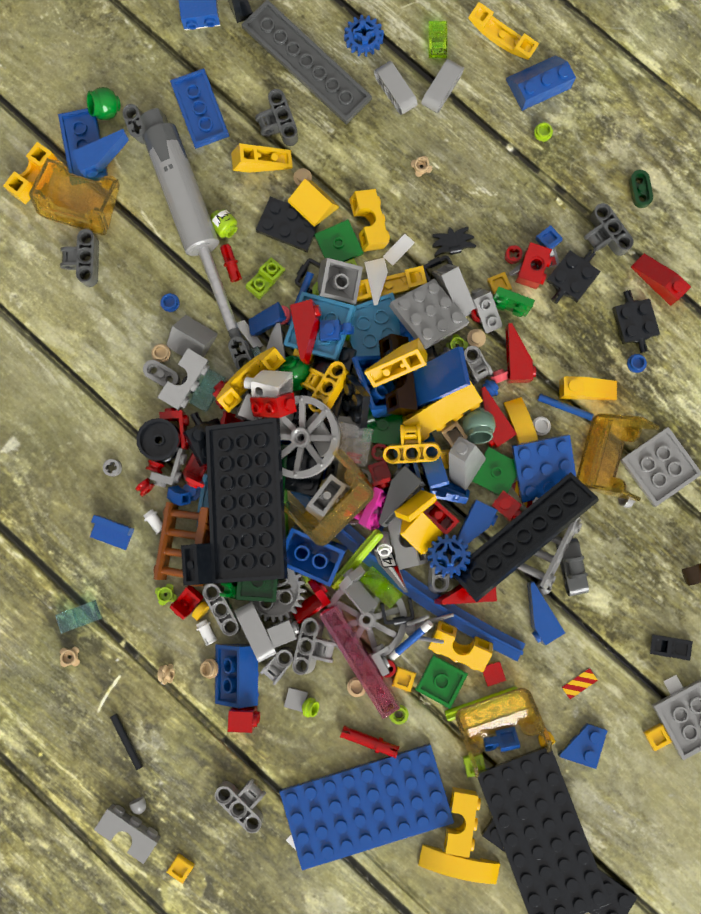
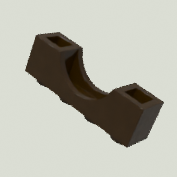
M389 334L380 339L381 359L401 345L408 343L409 337ZM413 371L396 378L393 390L385 395L387 414L407 416L418 410Z

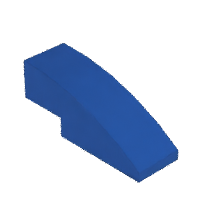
M432 432L422 442H435ZM433 446L428 447L426 450L427 454L432 457L438 453L437 449ZM441 456L436 461L420 462L430 489L449 484Z

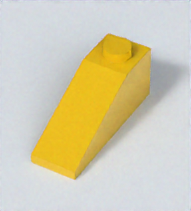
M239 143L231 153L233 171L252 173L293 168L291 150Z
M417 338L401 345L366 369L364 373L373 388L426 366L428 354L420 339Z
M564 376L559 380V399L617 400V381Z

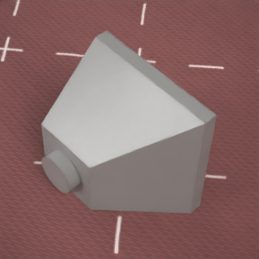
M330 258L322 260L317 279L319 296L356 305L363 267Z

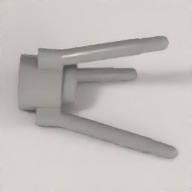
M450 613L428 619L429 615H425L413 621H407L405 625L406 634L410 636L427 621L426 619L434 623L451 618L454 614ZM424 636L417 640L444 643V640Z

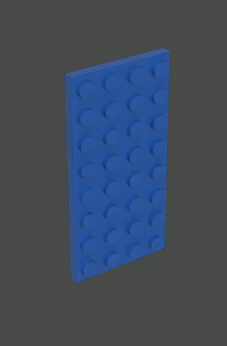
M430 743L397 754L396 759L387 756L279 791L302 870L454 823Z

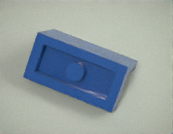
M94 515L91 522L95 523L90 537L127 550L134 528L99 515Z

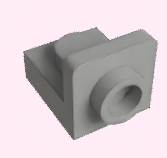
M388 644L376 646L372 649L373 653H371V657L383 677L390 673L388 668L391 667L386 657L381 658L380 656L390 650Z

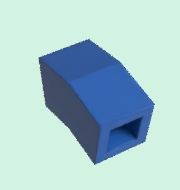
M179 485L168 487L167 498L173 504L179 506L191 504L189 491L183 490Z

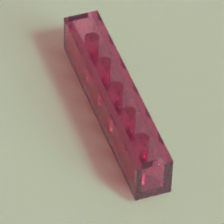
M336 602L320 612L319 617L382 719L399 710L400 705L397 698L338 603Z

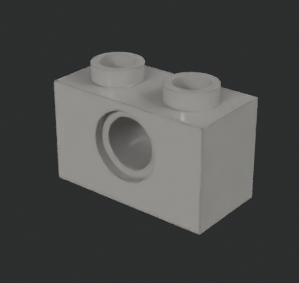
M330 474L308 503L305 510L322 521L347 485Z
M289 618L267 628L273 647L276 648L298 638L300 627L297 621Z

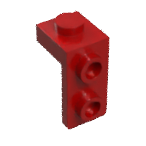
M287 392L275 397L250 398L254 417L281 418L297 412L294 392Z
M166 408L165 412H159V417L170 422L179 421L181 448L189 450L188 443L183 435V432L187 430V426L190 425L189 416L183 410H176V408Z
M193 452L183 470V475L187 485L193 488H203L205 484L202 477L207 469V465L200 467Z
M382 460L368 465L373 481L371 483L372 487L379 489L390 487L392 476L387 462Z
M313 579L308 581L315 594L301 603L302 607H295L298 613L292 614L298 624H301L305 619L331 603L326 594L328 590L324 584L318 583Z

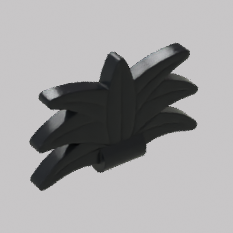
M449 227L448 234H433V238L439 240L432 245V248L441 247L436 251L434 257L443 253H450V255L458 254L463 249L476 248L474 243L467 242L474 238L473 235L465 234L469 227L461 228L456 232Z

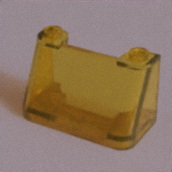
M47 158L29 192V196L36 212L43 218L79 229H89L95 234L105 235L110 226L120 184L119 180L113 176H103L101 182L68 173L63 162Z

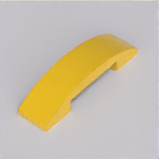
M478 2L468 17L472 24L484 36L502 49L529 60L539 43L525 33L521 36L493 17L494 12Z
M423 265L406 269L402 273L387 276L381 296L392 292L393 295L401 294L427 283ZM368 279L360 281L357 302L373 300Z
M275 347L267 349L240 368L224 385L216 400L229 413L243 400L240 396L248 390L244 388L246 377L254 378L262 370L275 371L286 360Z
M522 397L504 402L503 405L508 420L511 421L512 427L517 433L515 436L518 444L538 440L533 422Z
M422 844L418 866L461 880L496 884L500 862L483 858L477 860L445 854L441 848Z

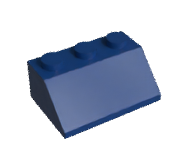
M555 55L507 77L506 81L523 111L571 89L576 76L568 61Z
M357 356L351 358L360 383L370 394L369 407L374 418L389 417L391 414H387L385 395L393 390V381L391 380L373 388L364 373L366 369L381 360V356Z
M295 524L291 527L286 539L287 568L331 587L348 547Z
M216 644L215 661L218 664L219 670L215 677V704L235 708L257 706L259 696L258 660L250 644Z

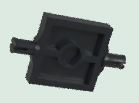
M571 250L566 254L547 279V282L557 290L551 298L552 302L558 304L563 296L569 297L575 302L580 300L601 272L590 263L596 255L594 251L592 253V250H589L584 258L579 257Z
M631 290L624 291L626 303L612 308L622 344L638 343L640 353L648 352L645 340L660 335L651 300H634Z
M198 412L190 415L195 426L184 431L183 435L199 466L202 467L207 465L205 426L220 425V421L218 418L202 422Z

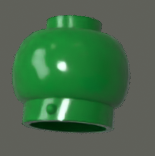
M99 87L87 93V109L91 117H97L100 120H110L116 116L117 111H120V99L113 90L107 87Z
M297 356L286 357V361L279 367L278 371L293 372V391L304 389L301 383L305 382L310 373L309 364H304L300 357Z

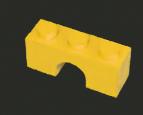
M36 142L26 155L29 161L26 170L21 174L14 171L3 185L12 196L25 205L59 162L55 155L39 142Z
M376 189L355 191L349 199L353 216H363L370 223V226L364 227L358 234L362 250L366 252L384 249L389 243L390 234L386 230L385 216L380 207V197L377 196Z
M438 621L431 638L444 640V643L429 642L428 649L436 654L449 657L454 662L463 663L473 670L483 672L493 654V643L475 636L470 644L461 645L455 641L457 628Z
M452 787L450 810L452 813L462 815L464 820L462 825L457 828L446 827L445 854L469 858L470 851H474L475 839L472 836L473 831L477 830L478 818H475L476 810H480L481 798H478V794L474 790Z

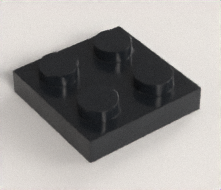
M354 374L346 375V384H344L345 396L342 401L343 409L348 412L352 421L356 423L359 429L367 428L370 394Z

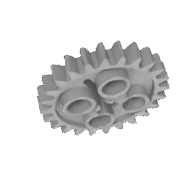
M287 568L288 579L283 584H280L278 581V587L291 585V588L277 591V600L272 602L269 608L264 605L263 601H252L260 618L265 615L264 621H268L271 617L272 622H276L278 617L281 622L284 621V615L289 619L291 618L290 612L298 613L295 607H302L299 600H305L306 598L301 596V593L307 592L306 589L301 588L302 585L306 584V582L299 580L302 578V574L297 575V572ZM285 592H288L291 596L288 603H285L282 599Z

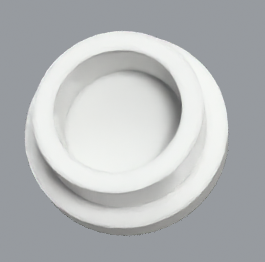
M537 417L533 420L537 435L543 436L550 431L551 423L547 418Z

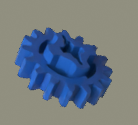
M360 15L359 20L353 17V23L349 21L348 27L344 29L346 47H351V53L357 51L358 56L364 53L365 57H367L368 52L373 55L374 49L379 50L380 44H383L384 31L381 30V23L377 24L376 18L370 20V15L366 19H364L363 15Z
M445 534V539L442 540L439 536L438 543L431 542L433 548H428V553L431 555L427 556V560L432 561L429 564L430 568L436 567L435 574L442 572L443 578L446 574H449V577L452 578L453 573L460 576V570L466 571L467 567L465 564H470L468 557H470L471 552L466 551L468 544L462 545V538L457 541L456 535H453L452 539H450L448 534ZM444 546L441 551H437L440 547ZM447 550H449L450 556L452 557L451 563H449V559L446 556ZM461 560V562L454 567V564Z

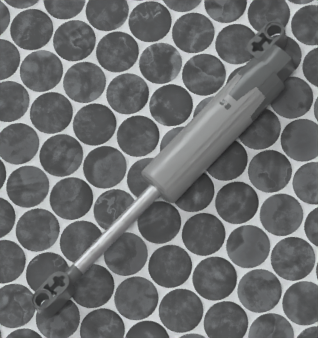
M128 104L122 112L128 131L139 143L146 145L185 253L190 256L200 255L230 336L228 343L229 351L236 368L239 370L243 367L245 360L248 359L250 361L254 358V354L249 342L241 336L210 252L218 246L219 240L177 128L174 124L168 122L166 115L159 108L143 113L134 104Z

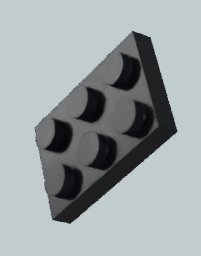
M270 196L256 227V232L308 253L320 223L314 227L293 206Z

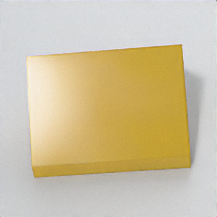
M304 179L288 199V203L314 227L339 208V205L316 183L308 179Z
M423 512L411 522L402 519L400 534L421 555L425 554L428 548L432 547V541L436 542L438 537H441L443 534Z

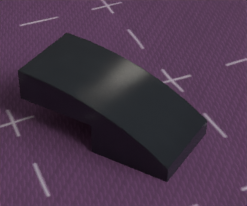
M652 634L650 654L690 661L693 641Z

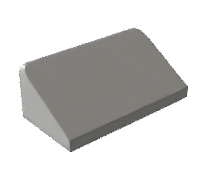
M315 412L307 420L306 429L316 419L319 413ZM323 421L312 433V435H331ZM313 442L319 455L324 457L328 452L331 442Z

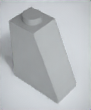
M446 264L432 271L434 279L465 317L470 315L471 311L476 307L459 267Z
M460 436L449 451V481L467 490L486 457L475 444Z

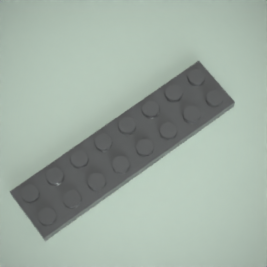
M266 0L242 23V28L346 125L372 100V96L269 0Z

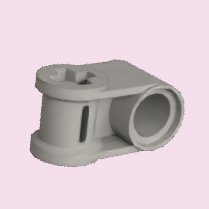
M467 347L464 351L467 370L471 379L476 382L475 384H478L479 380L488 375L492 376L493 371L478 347ZM467 352H473L476 359L470 360L467 357Z
M289 647L281 648L261 670L260 674H265L273 681L272 684L275 686L293 662L294 651ZM283 652L288 653L290 660L287 662L282 661L280 654Z

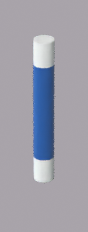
M427 620L389 654V658L394 661L432 628L433 623Z

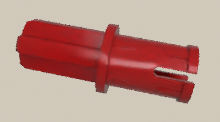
M229 244L222 245L220 250L225 262L223 265L228 271L230 282H237L242 279L237 265L238 260H235Z

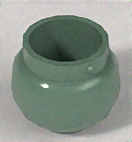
M477 408L465 415L462 426L469 442L482 444L492 440L496 423L494 416L483 408Z

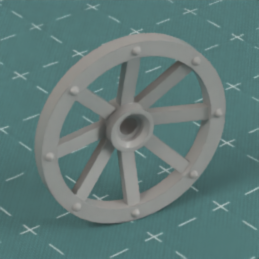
M300 395L294 396L295 404H299V428L287 416L280 418L292 431L291 434H280L281 440L292 442L281 451L282 459L297 448L294 470L290 471L282 467V474L294 479L313 477L326 469L336 456L340 444V428L332 410L318 399ZM306 404L316 406L322 412L306 429ZM327 417L331 427V435H312L313 431ZM311 442H331L328 452L323 459L311 445ZM304 448H306L317 462V465L300 471Z
M360 578L358 580L362 585L379 587L374 598L377 603H379L385 591L393 597L398 607L385 610L386 617L396 613H400V617H407L402 598L390 585L373 578ZM341 588L334 593L330 599L331 603L328 604L325 621L328 635L331 641L337 643L336 648L356 660H373L371 653L353 651L364 629L367 631L372 649L377 646L372 630L373 627L394 638L388 645L390 650L381 654V658L396 649L404 637L406 624L399 625L398 632H395L376 622L377 619L382 618L381 612L374 614L376 607L366 615H363L361 612L339 601V598L344 594ZM335 605L357 619L333 626L332 619ZM365 616L370 618L368 623L363 622ZM359 625L349 646L346 647L339 640L335 631Z

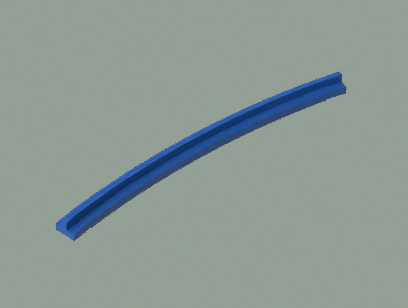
M290 491L305 508L313 498V496ZM332 507L322 521L318 520L335 538L348 547L353 554L366 540ZM372 549L363 562L404 593L378 564ZM404 569L400 570L408 591L404 593L406 596L437 617L453 613V617L443 621L456 627L473 639L477 636L493 643L495 651L518 662L520 655H523L525 643L481 621L455 604H435L434 600L441 595L432 593L425 584Z

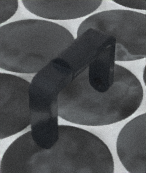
M448 255L440 258L436 257L423 265L427 282L431 280L426 269L433 268L443 261L453 265Z
M311 258L307 259L297 272L296 286L301 288L302 284L299 281L304 277L310 263L320 268V263ZM309 288L307 292L312 294V289Z
M407 599L410 616L392 618V620L386 619L384 603H380L383 623L396 626L413 620L415 616L412 599Z

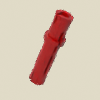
M345 725L340 735V738L373 749L375 753H384L395 759L400 747L383 741L381 737L378 739Z

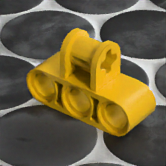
M339 361L331 363L325 374L310 368L308 377L305 382L301 383L302 387L313 393L311 397L323 402L330 409L344 388V384H346V375H349L348 369ZM338 370H343L340 375L335 376V373ZM333 386L330 392H325L327 387ZM308 404L313 413L317 412L320 414L322 412L320 409H316V406Z
M420 423L416 426L400 425L401 444L388 445L383 451L384 460L391 464L436 461L441 454V448L436 442H422ZM428 447H435L438 451L437 455L429 456L426 452ZM415 448L418 455L414 458L409 457L407 449ZM395 449L398 457L395 459L389 458L387 451Z

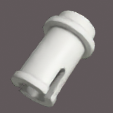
M152 509L143 516L145 518L144 521L150 524L157 535L162 530L163 522L158 517V512Z
M382 531L384 536L379 541L377 552L381 556H388L392 552L390 533Z
M207 619L196 624V631L199 630L206 646L217 641L209 625L211 623Z

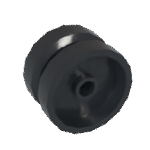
M162 418L151 419L145 422L139 428L136 436L140 453L146 458L159 463H167L176 459L179 447L181 448L180 429L170 421Z

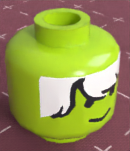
M226 209L216 210L211 214V222L219 237L230 238L236 233L238 229L237 220Z

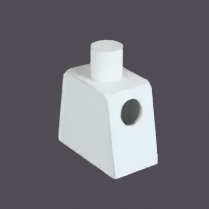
M262 370L254 378L246 377L244 388L251 389L252 397H275L292 392L293 372Z

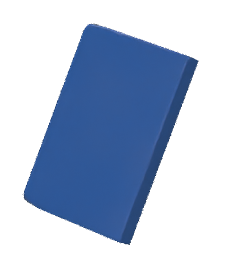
M279 302L249 319L251 336H259L274 327L276 323H281L287 319Z

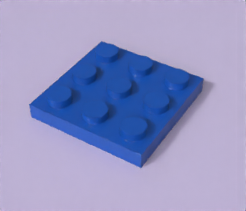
M569 434L511 445L522 503L533 501L535 497L540 498L570 472L576 477Z

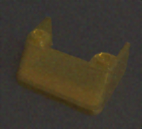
M597 414L592 419L576 477L592 491L616 498L640 501L641 497L626 491L625 481L616 478L625 442H635L640 437L642 429L659 430L660 426L639 416Z
M338 449V451L336 450L332 454L347 468L344 479L351 489L328 511L322 521L318 520L308 511L303 514L290 500L284 503V512L314 543L320 546L328 544L372 501L375 495L374 489L364 472L342 449Z
M518 688L463 707L456 713V722L475 777H479V771L474 757L480 755L485 747L482 737L495 733V730L519 724L521 731L527 736L540 734L547 752H551L552 741L531 692L525 688Z

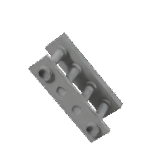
M580 517L567 527L568 529L563 538L556 536L551 540V542L559 545L554 556L541 549L534 554L550 562L546 573L525 563L517 569L542 580L540 586L543 589L547 590L549 586L551 587L556 579L554 574L574 534H578L582 527Z

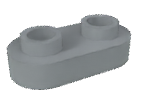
M149 360L144 364L143 372L152 381L164 387L167 379L173 377L171 383L174 385L179 384L178 374L156 360ZM157 368V372L152 374L151 370Z

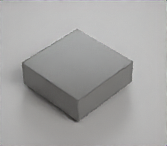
M289 687L284 707L303 712L302 705L307 698L308 692Z

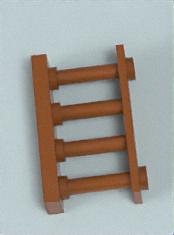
M166 502L163 510L164 518L157 560L153 569V579L167 580V575L183 578L182 569L169 567L170 556L182 557L181 549L172 548L173 537L194 539L195 544L210 543L209 508L201 507L200 512L178 510L179 505ZM177 517L198 520L197 531L175 529ZM204 584L190 585V586H204Z

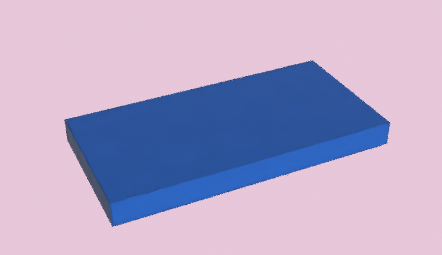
M204 68L170 80L195 149L230 137Z
M87 108L58 114L72 186L109 179L107 167L98 173L97 176L85 179L71 152L101 139L97 117H91Z
M459 346L427 362L426 366L413 371L418 409L471 385L463 347Z

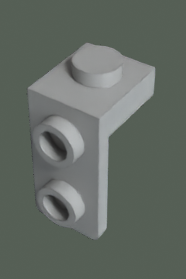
M482 288L473 290L470 295L484 332L490 333L502 327L503 325L491 292Z
M179 447L170 477L151 472L150 480L155 481L154 485L165 488L166 484L176 486V483L180 482L182 472H180L181 466L185 465L187 460L185 449Z
M359 566L355 570L353 568L349 569L343 575L345 578L339 587L363 615H366L378 603L358 581L365 573V570Z

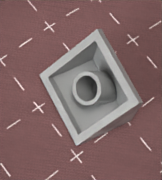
M185 315L172 326L167 346L182 357L187 348L205 357L218 333Z

